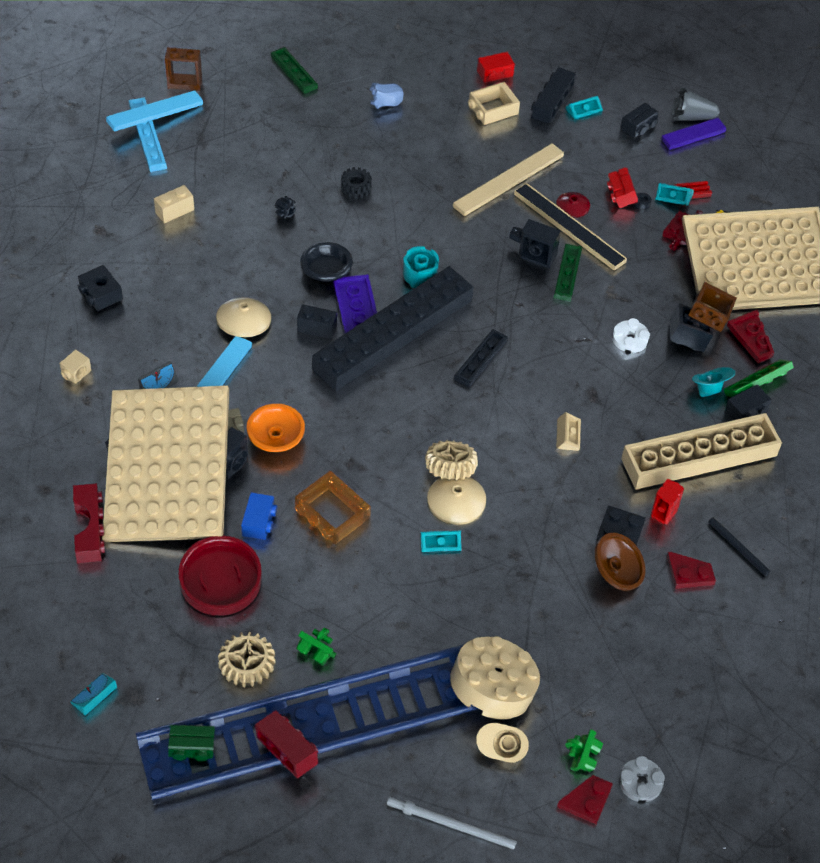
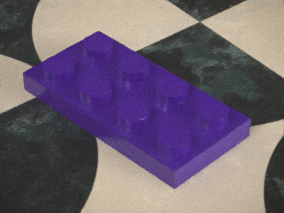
M368 274L343 277L333 281L344 334L377 313Z

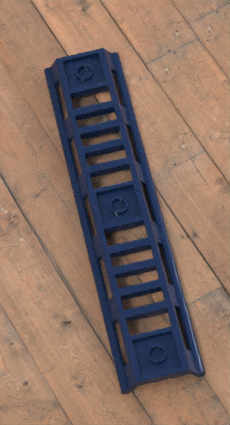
M463 645L136 732L152 800L282 764L271 752L260 755L252 726L274 711H277L281 716H289L292 726L295 729H299L304 738L317 747L318 754L477 710L478 708L472 704L468 708L457 697L451 685V671ZM449 657L448 663L410 673V667ZM389 674V679L349 689L348 684ZM432 677L442 705L427 708L417 681ZM409 685L418 709L417 712L406 714L397 686ZM386 689L390 693L398 716L388 720L384 716L376 693ZM325 690L328 692L326 696L287 706L286 701ZM368 695L377 723L366 726L356 700L357 697ZM347 700L357 728L341 732L332 704ZM262 707L266 709L264 713L224 723L223 718ZM202 724V726H215L214 736L223 734L231 763L217 766L213 752V758H208L207 760L209 769L192 774L188 758L175 760L173 757H168L169 738L160 741L159 735L170 733V725L196 726ZM244 728L252 757L239 761L231 732Z

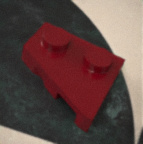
M674 552L667 553V560L675 589L715 585L716 579L710 563Z
M592 775L559 800L557 808L597 825L613 783Z

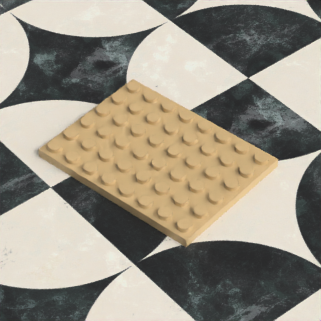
M819 207L683 215L682 223L697 294L703 283L707 282L737 298L733 310L820 304Z
M228 385L112 390L103 520L104 535L102 536L104 542L187 540L223 536L229 410Z

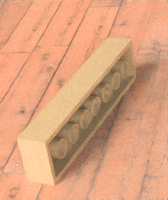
M764 413L625 445L621 460L636 490L664 483L667 479L674 481L775 457L778 455L782 442L767 414Z

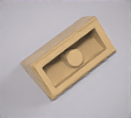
M567 412L557 419L556 447L558 449L580 450L581 419Z

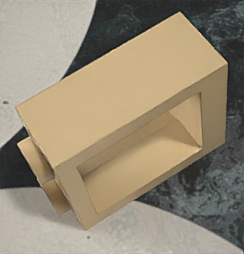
M502 82L470 92L468 105L475 112L478 120L483 125H487L518 115L520 101L507 84ZM500 99L504 104L487 111L482 106L483 103Z

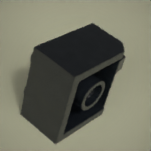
M528 219L523 229L513 227L509 238L520 243L519 255L522 259L550 269L558 254L561 230Z

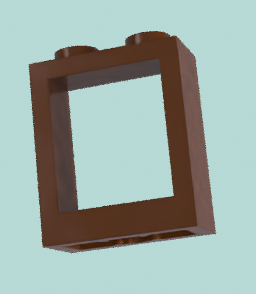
M167 47L165 67L168 89L200 91L202 84L200 50ZM173 61L194 62L196 75L174 73Z
M704 282L688 316L721 332L731 315L737 298Z

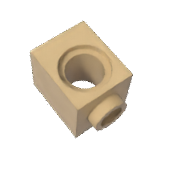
M74 350L60 362L63 378L75 384L91 371L90 359L77 350Z

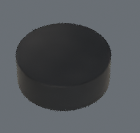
M646 193L636 194L638 202L634 203V205L639 209L649 208L652 200L650 195Z

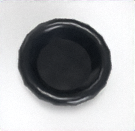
M320 242L309 246L303 252L300 264L305 274L314 280L324 282L336 281L351 271L353 258L348 249L338 243Z

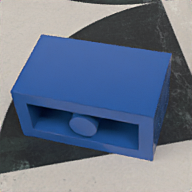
M250 493L241 524L242 536L266 540L267 533L272 531V516L275 517L277 513L274 496Z

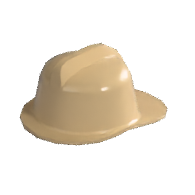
M489 723L484 725L477 734V746L483 755L505 762H517L526 756L529 749L527 736L522 730L512 726Z

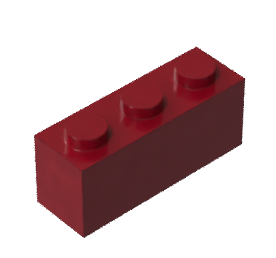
M274 711L255 724L257 739L296 778H299L318 764L317 747L312 742L309 743L304 738L302 732L291 725L286 716H281L277 711Z

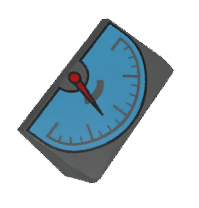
M168 361L139 377V389L168 388L177 383L178 377L172 362Z

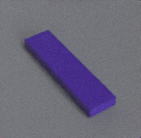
M715 118L662 135L661 140L671 150L725 133L726 127L719 118Z

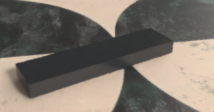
M492 329L456 372L454 380L470 388L508 341V336Z

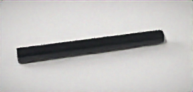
M714 517L709 520L708 523L764 576L770 573V570Z

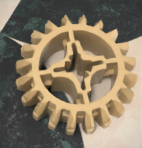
M446 440L445 442L433 443L432 446H429L425 456L426 468L429 469V473H434L435 477L440 476L441 479L446 478L457 481L458 479L464 480L465 477L469 478L474 474L478 464L477 452L474 451V448L469 447L468 444H462L461 441Z
M249 631L247 636H244L241 632L238 638L233 635L231 637L232 641L226 640L225 646H221L218 655V666L221 669V674L226 676L228 682L233 680L235 686L239 682L242 683L243 687L246 686V683H250L253 687L255 681L261 684L262 678L268 679L269 673H272L274 670L275 651L272 649L271 643H267L265 637L260 639L258 633L252 636Z

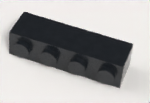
M560 67L557 68L555 73L552 72L549 82H546L543 91L539 92L537 101L532 103L533 119L547 124L552 122L574 86L575 72Z

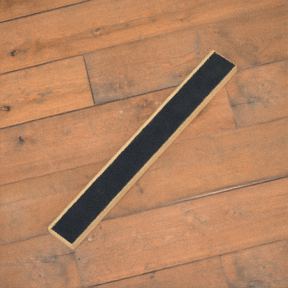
M528 183L515 190L514 195L612 270L615 271L626 263L627 258Z

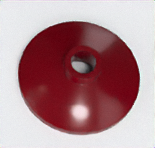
M577 192L563 193L556 201V205L573 218L586 215L590 209L588 198Z

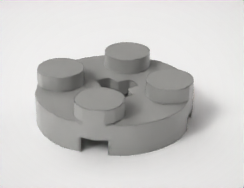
M644 756L628 761L623 766L620 774L622 791L634 801L646 800V802L656 799L662 791L665 780L660 767ZM638 776L645 777L647 783H638Z

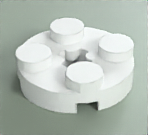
M635 318L618 323L613 330V343L622 351H625V349L631 350V353L640 352L645 349L650 337L648 329Z

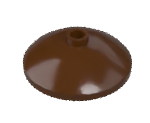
M608 533L598 540L595 547V561L602 577L610 585L623 591H630L640 586L645 577V562L638 547L629 538L619 533Z

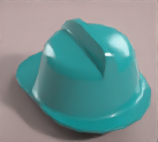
M729 367L716 368L693 376L692 381L697 383L701 397L712 396L722 391L724 381L733 378L736 371Z

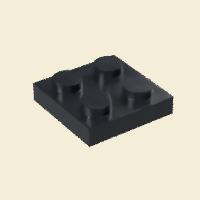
M608 505L596 540L598 541L608 533H619L629 538L637 546L646 517Z

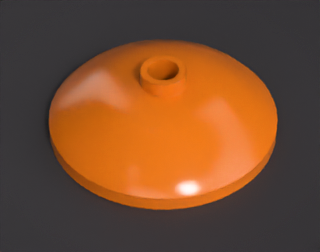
M285 404L262 406L251 414L247 422V435L250 441L256 447L268 452H282L293 448L301 441L305 432V423L301 414Z

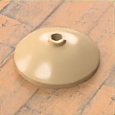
M241 297L231 299L222 304L217 311L216 320L218 326L230 335L252 337L268 329L271 324V312L260 301Z
M465 477L464 480L458 479L457 481L439 478L431 485L428 491L427 502L430 511L439 520L448 524L463 525L476 520L483 513L486 506V494L483 487L471 477Z

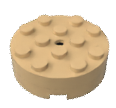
M498 636L475 638L463 645L450 676L455 694L468 708L472 704L476 708L483 710V716L494 719H510L523 714L532 702L540 684L539 670L530 654L514 643Z

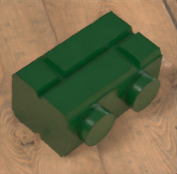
M170 725L168 757H173L175 760L195 758L198 761H206L208 758H213L215 726Z

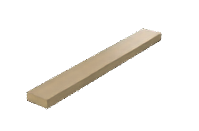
M552 143L455 201L453 207L465 217L562 158L564 152Z

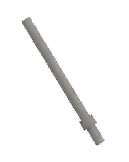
M390 796L387 801L388 806L400 809L404 814L410 816L414 814L514 850L517 841L418 807L414 802L408 800L404 802Z

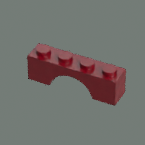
M97 483L73 485L75 512L90 520L85 530L74 535L77 563L102 561V553H105V542L101 541V536L104 535V525L100 524V519H104L103 507H100V503H103V493L98 491Z

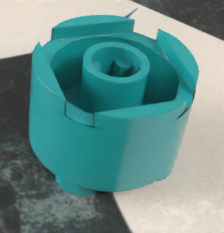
M424 246L412 247L403 258V277L412 288H416L438 273L439 256L432 249L430 251L425 249Z

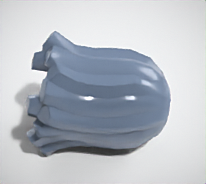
M374 82L370 87V91L374 95L373 100H370V104H373L376 108L398 106L403 100V89L397 84H379Z

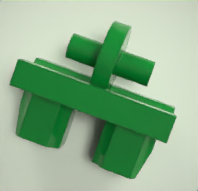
M323 628L321 631L314 629L312 634L317 637L316 639L301 630L298 635L301 639L296 647L299 652L307 656L312 647L318 649L312 659L322 666L330 657L334 659L337 653L324 644V642L331 644L333 641L328 636L329 629Z
M592 729L589 730L587 735H582L581 737L575 735L574 739L566 741L565 747L570 750L569 756L574 757L570 767L574 772L582 769L590 773L596 767L597 760L590 757L589 753L597 755L602 749L603 742L595 738L596 732Z

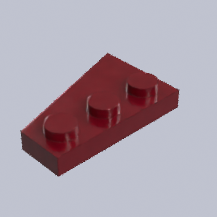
M758 309L728 321L727 327L757 363L773 357L774 350L769 337L765 334Z

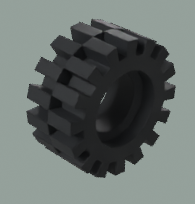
M352 167V170L349 168L347 172L344 171L343 175H341V191L344 192V195L347 196L349 194L350 198L354 196V199H357L358 196L363 198V195L367 196L371 192L372 176L369 171L366 172V169L361 170L358 167V170H356L355 167Z

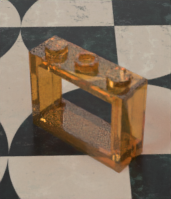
M331 470L295 496V509L298 514L304 515L314 528L317 527L323 536L334 544H337L370 518L371 506ZM327 490H330L355 513L336 529L309 505Z

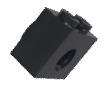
M104 264L78 276L79 284H77L80 293L85 294L89 305H93L97 311L123 300L121 286Z
M233 427L228 430L227 479L240 470L248 460L247 436L244 432Z

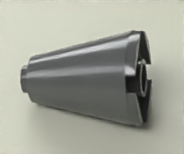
M686 88L678 90L679 96L674 99L672 106V116H675L673 120H712L718 117L720 109L716 103Z

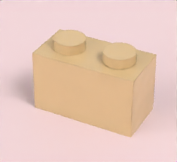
M185 185L154 198L155 213L164 224L194 210L193 195Z

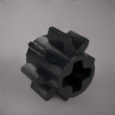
M287 196L279 198L275 203V208L278 209L275 213L284 219L293 216L296 212V207L294 206L296 202Z

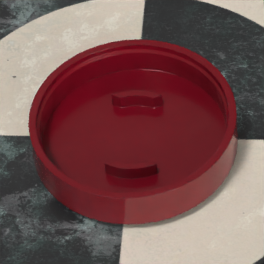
M212 536L202 539L186 551L179 565V584L185 600L196 610L208 615L225 616L243 610L253 602L261 587L262 572L258 555L247 543L235 537Z

